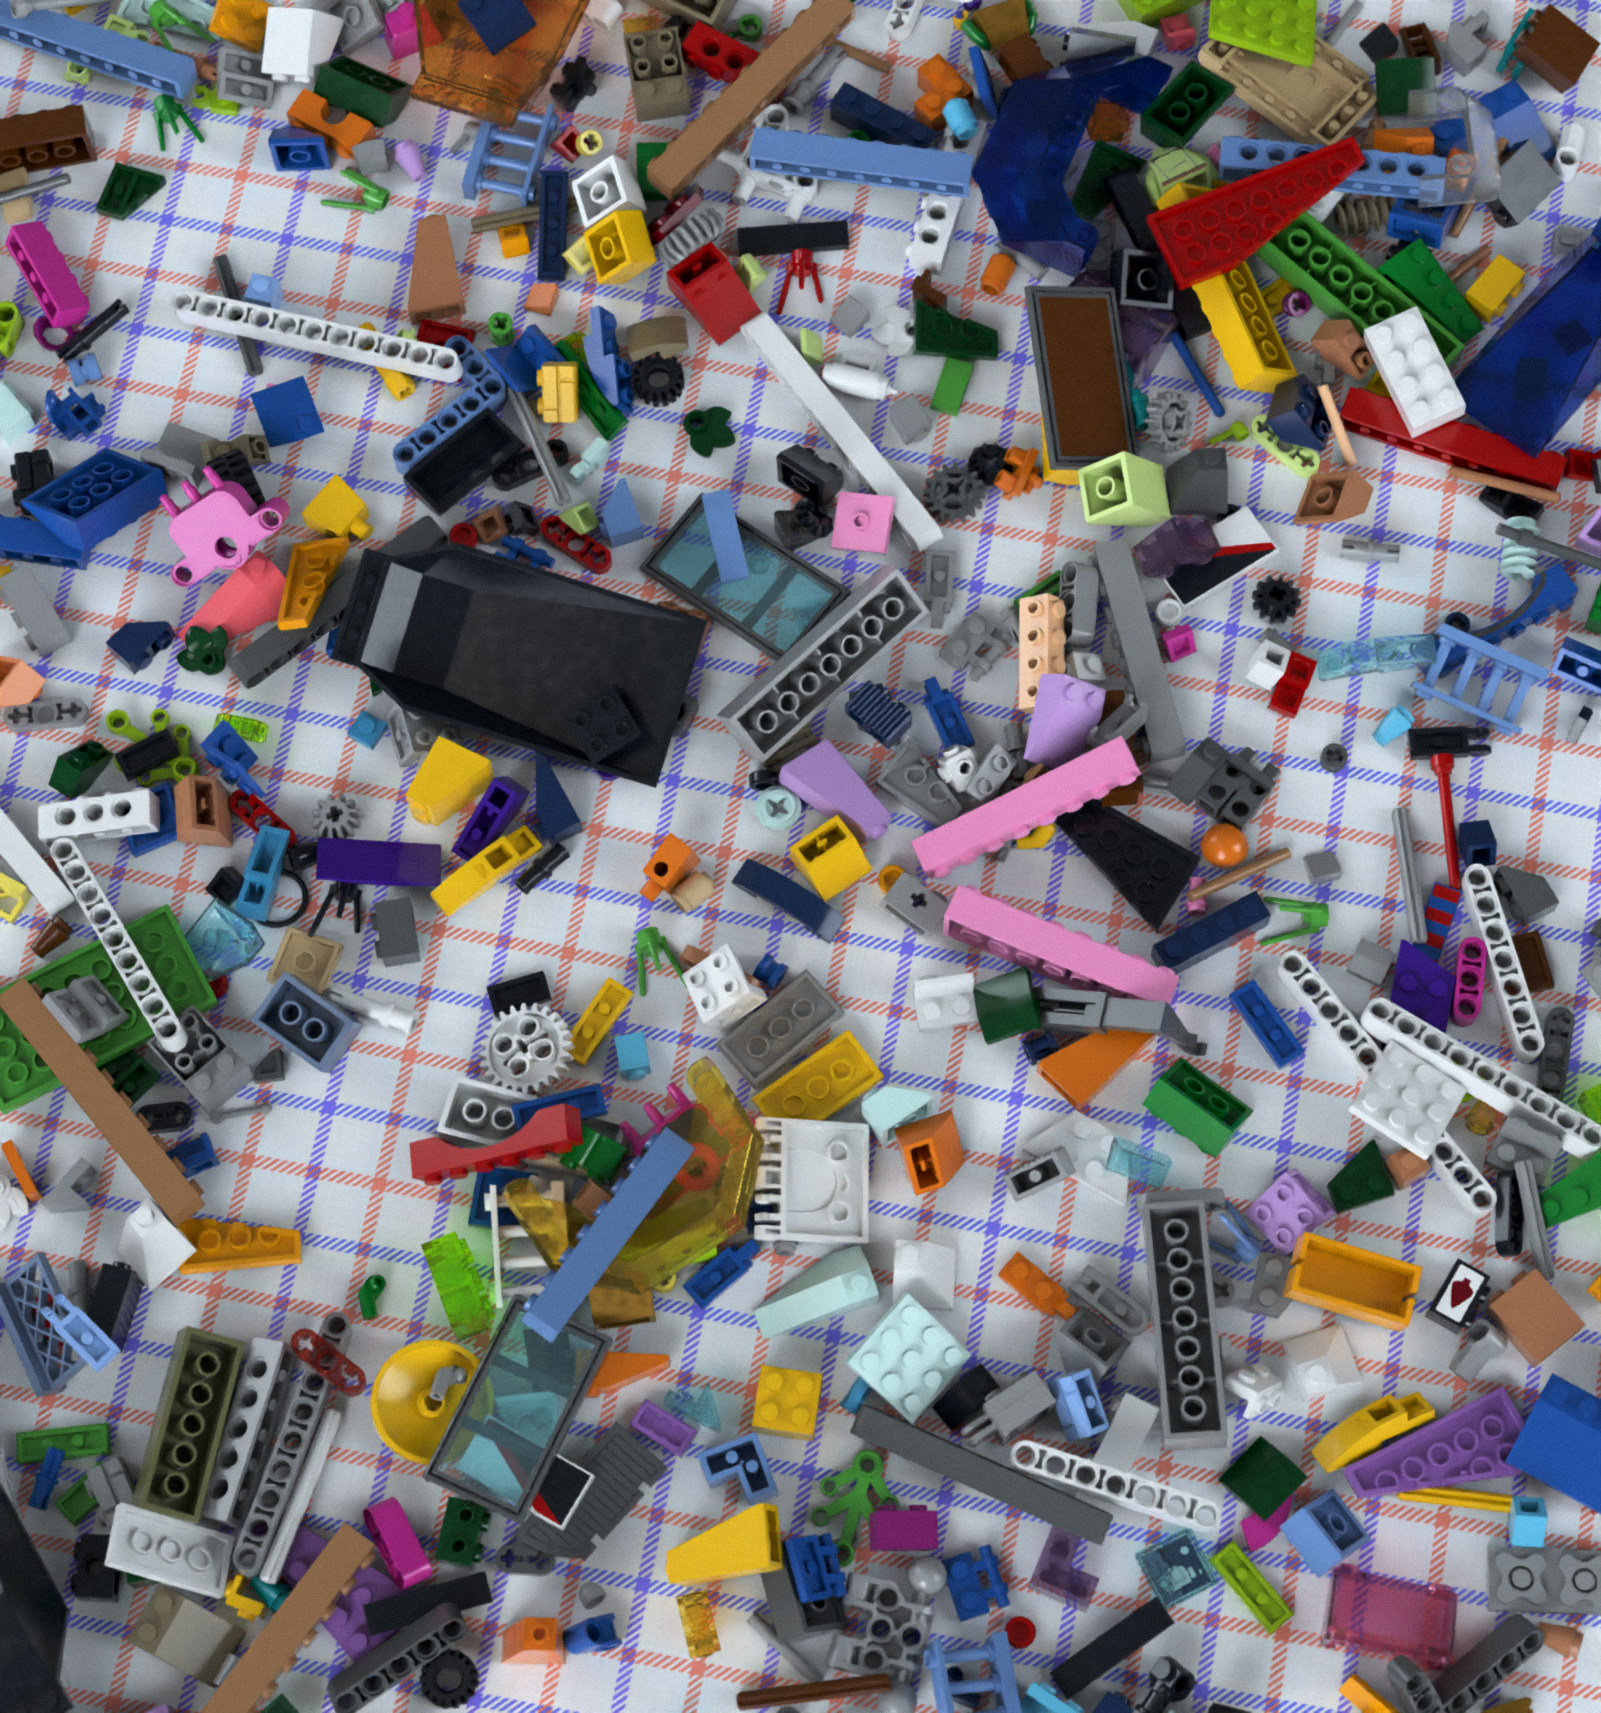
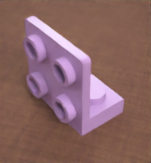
M1297 1168L1285 1172L1245 1210V1214L1282 1256H1287L1294 1250L1296 1239L1304 1232L1312 1233L1319 1225L1329 1221L1337 1214Z

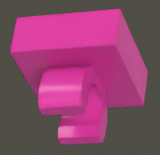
M1188 624L1183 626L1176 625L1174 630L1167 633L1165 631L1161 632L1165 654L1171 663L1197 651L1193 632Z

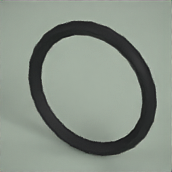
M282 869L281 875L288 876L299 884L302 891V903L299 910L285 921L272 922L267 920L264 922L256 920L260 924L271 928L285 927L296 922L305 912L309 897L308 890L304 881L292 871Z

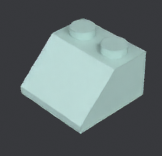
M885 1086L881 1090L875 1088L863 1097L865 1101L862 1102V1119L866 1124H869V1129L882 1147L896 1138L894 1128L924 1119L932 1114V1096L927 1092Z

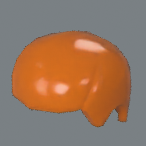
M1227 823L1211 826L1204 833L1200 842L1204 858L1212 865L1225 870L1238 867L1246 859L1249 850L1245 834L1237 827Z

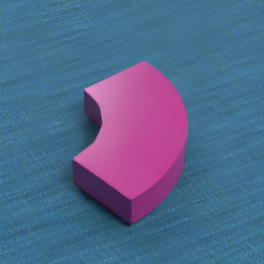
M1293 1494L1264 1523L1254 1513L1240 1521L1250 1553L1267 1545L1280 1532V1526L1287 1521Z

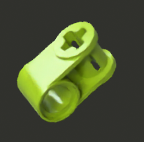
M11 301L0 302V353L5 358H10L13 355L16 343L25 324L24 318L17 306ZM8 316H14L11 320L4 321Z

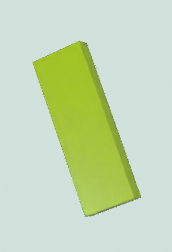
M1234 1540L1209 1559V1563L1269 1635L1295 1615Z

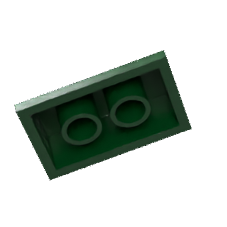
M341 56L320 65L313 93L326 99L328 106L340 107L345 110L346 114L351 112L369 120L375 127H384L397 120L414 92L415 86L347 56Z
M1191 60L1140 115V134L1163 148L1184 147L1233 94L1235 87Z

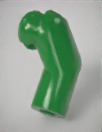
M381 1275L370 1276L358 1292L364 1320L378 1317L375 1301L386 1286V1280Z

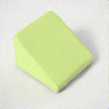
M806 327L801 328V356L809 365L823 364L821 338Z
M588 501L570 508L558 516L580 535L598 528V524H600Z

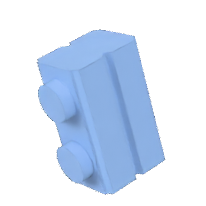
M1090 1368L1067 1373L1047 1382L1050 1393L1056 1400L1055 1407L1067 1441L1089 1437L1110 1428Z

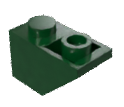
M91 739L58 756L48 785L72 800L89 790L113 759L114 754L104 748L101 743Z

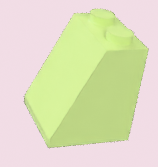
M1123 451L1077 470L1087 524L1150 527L1171 519L1162 465Z

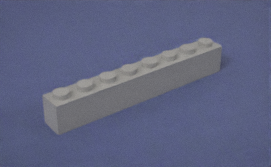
M1124 537L1094 544L1092 555L1089 556V564L1095 567L1099 573L1098 596L1099 598L1104 597L1106 607H1103L1104 618L1107 624L1111 623L1113 632L1110 633L1111 643L1114 650H1119L1121 657L1118 659V667L1121 676L1126 675L1128 682L1125 685L1126 696L1133 694L1132 701L1136 706L1142 701L1149 705L1146 722L1140 727L1143 737H1140L1142 753L1148 754L1150 763L1184 756L1186 742L1128 539Z

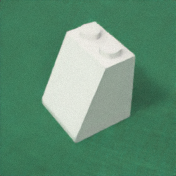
M268 7L261 73L272 75L273 81L288 82V78H294V82L310 84L311 79H317L320 65L329 62L344 19L314 9Z

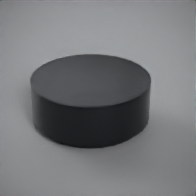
M758 770L749 774V787L753 790L763 791L768 787L778 785V774L775 771Z

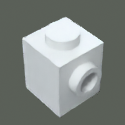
M1265 639L1251 655L1244 678L1271 690L1284 675L1291 651Z

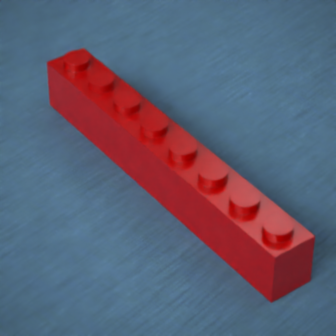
M1350 386L1340 413L1346 431L1451 466L1454 465L1555 492L1568 459L1556 451H1545L1534 447L1528 442H1517L1508 439L1501 433H1490L1481 430L1474 424H1463L1454 420L1412 438L1392 397H1381L1372 394L1365 388Z

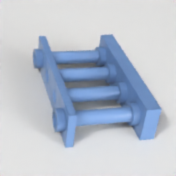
M490 91L462 181L464 198L475 200L478 190L488 189L520 196L522 207H527L530 205V202H535L538 190L536 182L551 133L557 130L559 115L555 114L554 103L548 102L545 115L508 108L506 104H503L501 92ZM506 118L540 125L541 129L538 139L499 131V121H503ZM502 142L534 149L531 162L494 155L490 151L492 143ZM493 165L526 172L527 175L524 185L485 178L483 174L484 169Z
M1438 623L1434 634L1440 636L1439 642L1441 644L1423 683L1412 681L1410 687L1416 689L1414 695L1427 701H1431L1432 697L1488 721L1496 725L1494 730L1503 735L1511 737L1512 733L1521 734L1522 728L1513 725L1531 684H1535L1536 680L1545 681L1549 669L1448 624ZM1456 644L1467 648L1465 652L1467 657L1448 696L1433 689L1451 648H1455ZM1485 656L1494 660L1492 663L1494 668L1475 708L1460 701L1478 659L1482 660V657ZM1512 668L1520 672L1519 677L1521 680L1503 719H1500L1486 712L1505 671L1508 672Z
M1007 1631L993 1633L985 1641L984 1647L943 1651L941 1638L934 1639L926 1646L924 1661L926 1668L930 1669L938 1713H954L951 1695L992 1691L996 1695V1709L968 1713H1022ZM976 1660H986V1662L990 1663V1678L949 1682L946 1669V1664Z

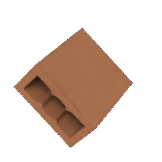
M1536 1268L1530 1273L1523 1270L1510 1281L1514 1286L1508 1291L1504 1292L1500 1289L1487 1300L1490 1305L1485 1310V1313L1533 1368L1542 1363L1585 1326L1584 1322Z

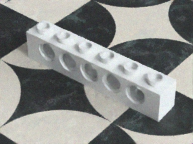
M977 120V134L965 141L958 140L952 134L947 124L943 137L946 143L944 147L940 146L939 150L946 152L962 151L974 155L973 178L986 137L987 122ZM957 146H963V147H965V148H964V149H957V148H955V147H957ZM924 193L921 202V209L924 211L922 217H916L913 227V233H916L914 241L909 240L905 256L909 257L910 269L922 272L928 269L932 271L931 274L941 276L966 198ZM934 216H941V217H943V218L937 220V219H934V218H932V217H934ZM932 239L935 242L927 243L925 240Z

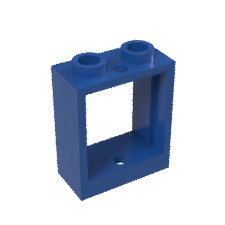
M1444 186L1441 202L1397 198L1389 213L1386 236L1414 242L1421 237L1426 246L1440 249L1459 213L1463 191ZM1409 203L1440 211L1443 214L1441 218H1436L1405 209Z

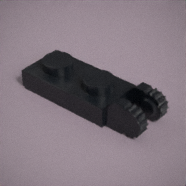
M1467 726L1408 729L1407 739L1410 760L1430 759L1431 756L1441 753L1452 754L1453 758L1489 755L1491 753V746L1487 744L1469 745L1468 739L1480 740L1489 736V729L1485 727L1467 728Z

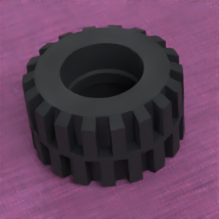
M237 448L206 462V466H211L223 482L234 481L239 483L257 506L266 502L253 471L241 450Z

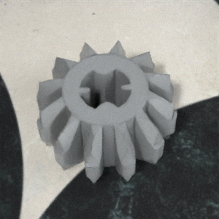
M329 794V802L327 803L319 800L318 806L320 809L312 810V816L315 818L312 821V826L318 830V837L324 838L327 836V838L338 837L339 839H345L344 836L348 835L354 838L355 832L353 829L361 827V822L358 820L361 817V812L355 808V801L352 799L346 801L345 796L340 794L337 800H334L333 796ZM339 816V821L334 822V817Z

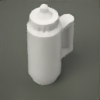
M845 352L841 363L836 361L833 364L826 362L822 373V382L831 390L870 400L878 399L882 401L886 399L887 395H896L898 393V389L890 384L891 379L875 372L877 360Z

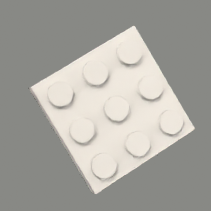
M1390 1040L1348 1111L1426 1161L1468 1089L1398 1043Z

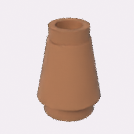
M1539 1623L1538 1629L1543 1632L1545 1637L1543 1645L1567 1659L1569 1656L1577 1658L1584 1637L1583 1633L1577 1632V1628Z

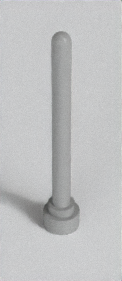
M10 0V9L12 16L16 19L25 18L27 14L37 10L123 0Z

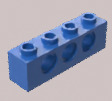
M1566 636L1550 673L1601 694V651Z

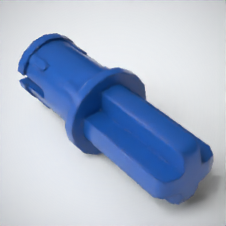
M56 1447L48 1448L39 1474H35L37 1479L27 1505L47 1510L54 1486L59 1483V1480L56 1478L65 1456V1451Z

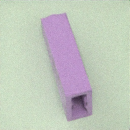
M828 738L781 767L778 777L781 785L827 818L831 819L838 815L854 837L864 844L872 838L878 840L888 832L891 814Z

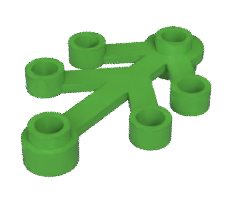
M873 1450L860 1451L854 1457L851 1468L834 1477H826L821 1481L820 1490L822 1494L826 1497H833L838 1493L839 1487L857 1479L854 1491L825 1507H816L811 1514L814 1525L824 1527L829 1523L830 1518L848 1509L840 1540L834 1543L837 1544L838 1551L844 1550L848 1554L845 1561L838 1560L840 1568L848 1567L854 1560V1550L851 1544L861 1512L868 1525L869 1513L875 1512L866 1495L869 1483H871L881 1499L880 1505H883L885 1500L891 1499L895 1502L898 1509L897 1498L891 1495L881 1477L884 1466L882 1457ZM865 1461H871L874 1464V1468L871 1471H865L862 1468V1464ZM826 1482H833L836 1487L834 1491L827 1492L824 1490V1484ZM819 1511L827 1515L826 1520L823 1522H818L815 1519V1514Z

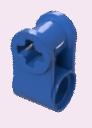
M614 1613L590 1617L566 1628L563 1632V1643L570 1653L577 1655L590 1652H605L623 1644L622 1639H618L613 1623L615 1619Z

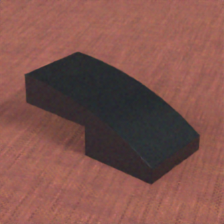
M1486 486L1478 497L1481 503L1506 520L1511 517L1524 516L1533 518L1537 522L1544 512V505L1535 500Z

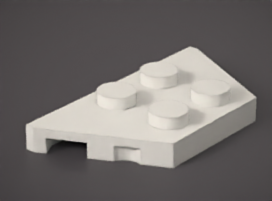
M1075 1111L1023 1146L1022 1151L1034 1158L1059 1146L1065 1147L1076 1169V1173L1071 1175L1070 1178L1125 1207L1128 1190L1129 1139Z

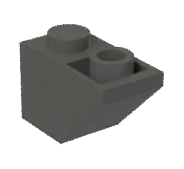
M1504 865L1498 867L1493 877L1495 888L1500 895H1505L1509 902V910L1516 920H1520L1523 926L1555 911L1559 900L1543 876Z

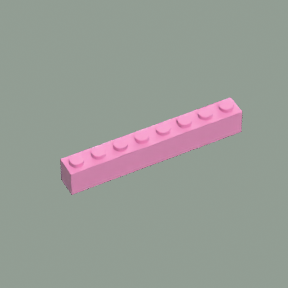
M1121 735L910 842L928 877L931 880L943 878L951 873V869L959 865H969L977 860V856L987 851L995 852L1001 849L1005 842L1013 838H1023L1030 833L1031 829L1039 825H1049L1057 819V816L1065 812H1075L1083 806V803L1091 799L1103 798L1109 794V790L1119 785L1126 786L1136 780L1137 776L1141 775V771Z

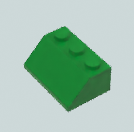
M1180 1058L1158 1079L1142 1104L1149 1109L1153 1116L1164 1120L1179 1135L1187 1137L1198 1145L1202 1152L1214 1158L1228 1146L1254 1111L1183 1058Z

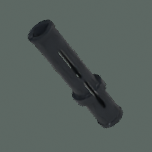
M117 299L81 331L76 330L73 333V337L55 351L56 355L60 360L63 358L62 362L68 365L67 360L75 358L83 350L88 351L96 339L126 314L130 313L128 307L125 304L121 305L123 302Z

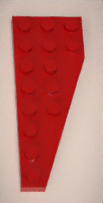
M1354 136L1149 214L1147 215L1146 222L1181 291L1235 269L1363 166L1365 158Z

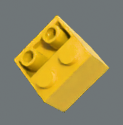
M835 815L789 847L790 859L824 902H828L872 871L856 838L838 815Z

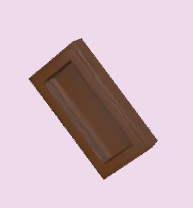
M1539 931L1511 936L1529 993L1553 989L1555 985Z

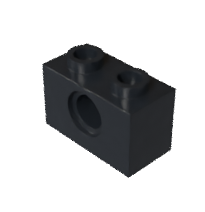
M81 1534L80 1542H76L74 1558L75 1561H78L77 1573H73L71 1578V1592H75L74 1597L80 1601L118 1603L121 1570L104 1566L110 1535ZM101 1560L103 1562L102 1571L98 1575L91 1576L90 1566L95 1561Z

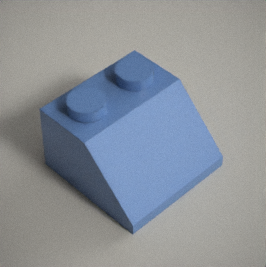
M1333 1488L1302 1507L1280 1526L1288 1542L1296 1548L1305 1560L1307 1567L1318 1578L1372 1539Z

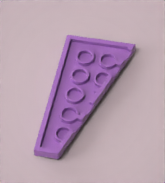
M1502 1386L1352 1464L1342 1472L1358 1499L1523 1475L1526 1473L1505 1461L1525 1422Z
M264 1524L257 1525L253 1529L252 1535L255 1537L265 1535L268 1531V1526ZM301 1525L298 1528L281 1571V1575L293 1589L329 1543ZM370 1566L367 1570L360 1569L354 1577L357 1583L347 1596L341 1594L335 1602L338 1608L327 1622L321 1621L323 1626L354 1663L402 1629L370 1637L363 1605L411 1592L407 1588L400 1590L394 1580Z

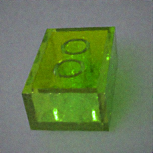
M454 1231L421 1244L449 1323L458 1341L492 1329L490 1319L495 1318L486 1294L480 1295V1291L485 1290L476 1266L470 1267L469 1265L474 1262L465 1238L459 1240Z

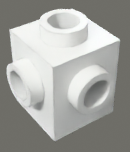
M955 744L946 748L943 751L944 755L937 758L940 768L937 770L945 784L949 783L952 790L961 793L965 790L966 785L978 769L981 760L973 748L970 750L969 747Z

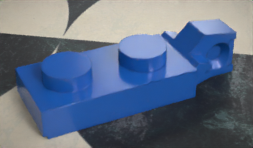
M935 676L924 680V688L928 695L923 698L925 708L944 749L955 744L969 748L975 746V740L952 692H949L947 688L941 690Z
M751 1238L741 1248L737 1244H734L732 1247L728 1246L683 1285L684 1290L704 1310L749 1271L754 1265L751 1259L761 1251L759 1245Z

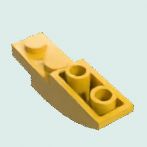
M524 824L507 837L503 835L475 855L433 890L430 896L445 915L450 917L491 889L496 881L539 853L543 846Z
M1419 1392L1396 1400L1392 1394H1389L1363 1407L1337 1425L1311 1450L1312 1456L1328 1474L1381 1450V1441L1435 1419V1410Z

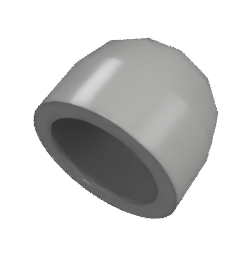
M595 1582L584 1583L579 1591L580 1601L587 1610L599 1605L607 1596L603 1588Z

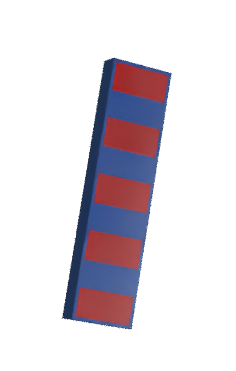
M1434 882L1424 910L1427 941L1424 944L1412 945L1438 964L1463 891Z

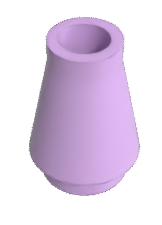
M405 140L395 146L393 149L395 153L394 159L408 173L413 182L417 183L424 180L428 173L425 170L418 144H414L412 140Z

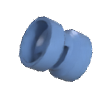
M94 352L86 354L81 360L76 358L67 360L75 387L84 385L87 380L98 381L103 379Z

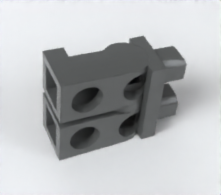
M1246 747L1238 755L1234 752L1229 757L1228 761L1223 764L1199 791L1194 805L1214 820L1220 815L1218 821L1220 824L1227 823L1244 832L1256 813L1273 794L1281 771L1270 763L1262 771H1259L1253 766L1259 756L1251 748Z

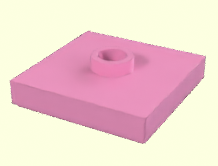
M839 491L831 548L887 554L896 498Z

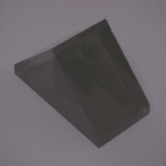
M777 510L774 513L775 532L783 546L791 552L819 539V537L808 533L801 527L794 510Z

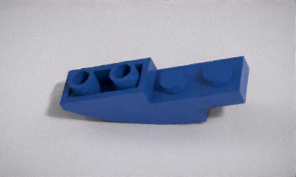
M600 305L590 308L592 334L583 337L584 350L590 371L598 388L607 400L626 414H632L634 395L630 385L631 368L626 360L618 356L619 345L616 341L615 332L617 327L614 314Z

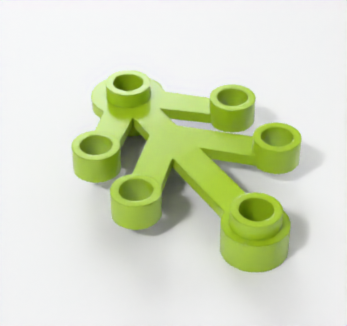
M117 709L107 715L106 725L111 733L115 735L124 734L135 743L148 738V736L131 725L130 718L125 711ZM156 709L151 713L155 734L167 729L170 718L164 709ZM159 715H164V716H165V718H164L163 721H161V722H156V721H155V719H156L157 716H159ZM119 721H123V722H124V725H123L122 727H120V728H116V727H115V724H116L117 722H119ZM180 724L173 730V736L178 742L180 756L165 763L169 766L168 768L149 771L137 777L136 779L141 787L149 788L157 781L174 779L179 783L186 777L182 775V771L186 768L191 769L190 774L200 775L199 763L190 757L189 741L192 738V733L188 726ZM180 731H187L186 736L183 738H179L178 733ZM114 758L116 768L123 772L118 761ZM146 774L151 776L148 781H141L142 776Z

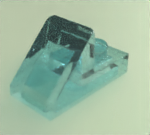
M707 1382L697 1403L693 1402L694 1397L683 1390L678 1389L676 1393L670 1389L668 1390L663 1400L666 1407L720 1433L722 1430L721 1421L709 1382Z

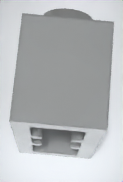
M903 871L879 906L927 940L944 917L949 906L948 900L937 891L931 892L924 887V882L918 876L912 873L908 875ZM919 899L921 904L917 908L913 907V902Z

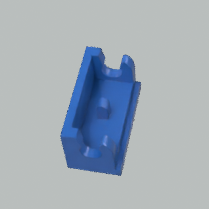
M206 1132L200 1134L201 1137L165 1152L170 1159L176 1156L186 1169L182 1174L186 1179L220 1164L211 1139Z

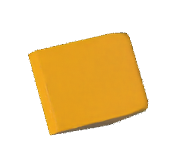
M524 223L497 228L505 259L530 253Z

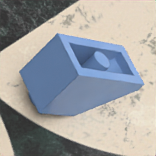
M619 479L601 512L603 523L598 524L603 540L609 539L611 548L644 538L642 524L626 479Z

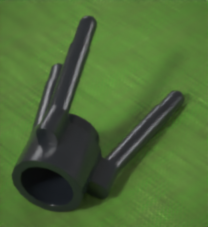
M336 881L335 884H330L328 895L308 932L309 937L314 936L334 896L339 901L336 913L338 919L342 917L345 903H351L354 900V932L356 934L360 933V899L362 891L358 889V883Z

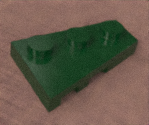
M1097 139L1066 212L1091 223L1112 202L1104 186V177L1127 167H1131L1137 175L1145 167L1147 161Z
M915 299L913 355L996 361L998 357L997 330L967 318L963 320L948 314L949 311L942 308L935 309L925 305L924 301Z

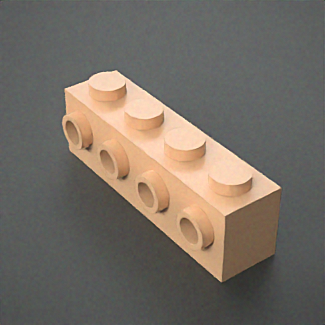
M1050 593L1019 599V710L1033 715L1041 674H1064L1066 670L1064 660V644L1066 642L1064 617L1066 615V608L1063 599Z

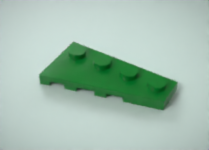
M1421 237L1376 269L1383 276L1386 274L1395 282L1394 286L1402 293L1405 291L1416 301L1415 304L1424 311H1427L1440 325L1463 344L1485 329Z
M1601 1152L1539 1195L1546 1229L1601 1208Z

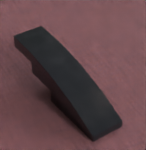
M1155 1597L1051 1671L1050 1675L1068 1700L1123 1660L1129 1658L1175 1624V1622L1158 1597Z

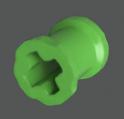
M496 312L489 317L488 328L490 330V338L492 343L499 347L508 346L515 339V331L512 327L513 321L507 313Z

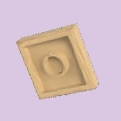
M288 926L266 980L269 983L276 984L285 971L297 975L321 994L325 995L344 946L341 943L317 935L309 937L308 932Z

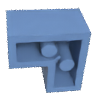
M756 1431L697 1453L710 1489L739 1478L749 1507L779 1496Z

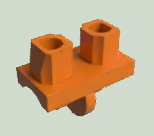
M1016 446L1007 450L1004 461L1014 466L1013 472L1010 473L1005 469L1000 470L993 483L1004 491L1002 498L1010 501L1012 496L1019 497L1022 492L1029 495L1032 488L1040 489L1044 482L1038 476L1040 468L1033 466L1039 453L1038 450L1030 448L1025 451Z

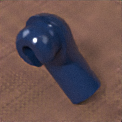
M955 1666L948 1668L949 1682L964 1681L962 1677L963 1672L960 1668ZM967 1693L951 1695L952 1701L976 1710L981 1695Z

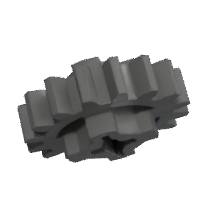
M954 462L953 468L948 469L946 464H942V472L934 469L932 471L934 479L926 478V485L929 488L923 489L924 496L928 497L924 500L925 506L931 507V516L939 513V520L942 523L946 518H950L951 525L955 524L957 518H960L962 523H966V515L974 518L976 517L974 508L982 509L983 507L982 502L979 500L985 498V491L981 490L984 487L983 480H977V471L969 474L968 465L958 469L957 462ZM939 486L940 491L942 493L938 495V499L936 500L935 493ZM970 488L973 489V496L971 500H969L967 494L970 492Z

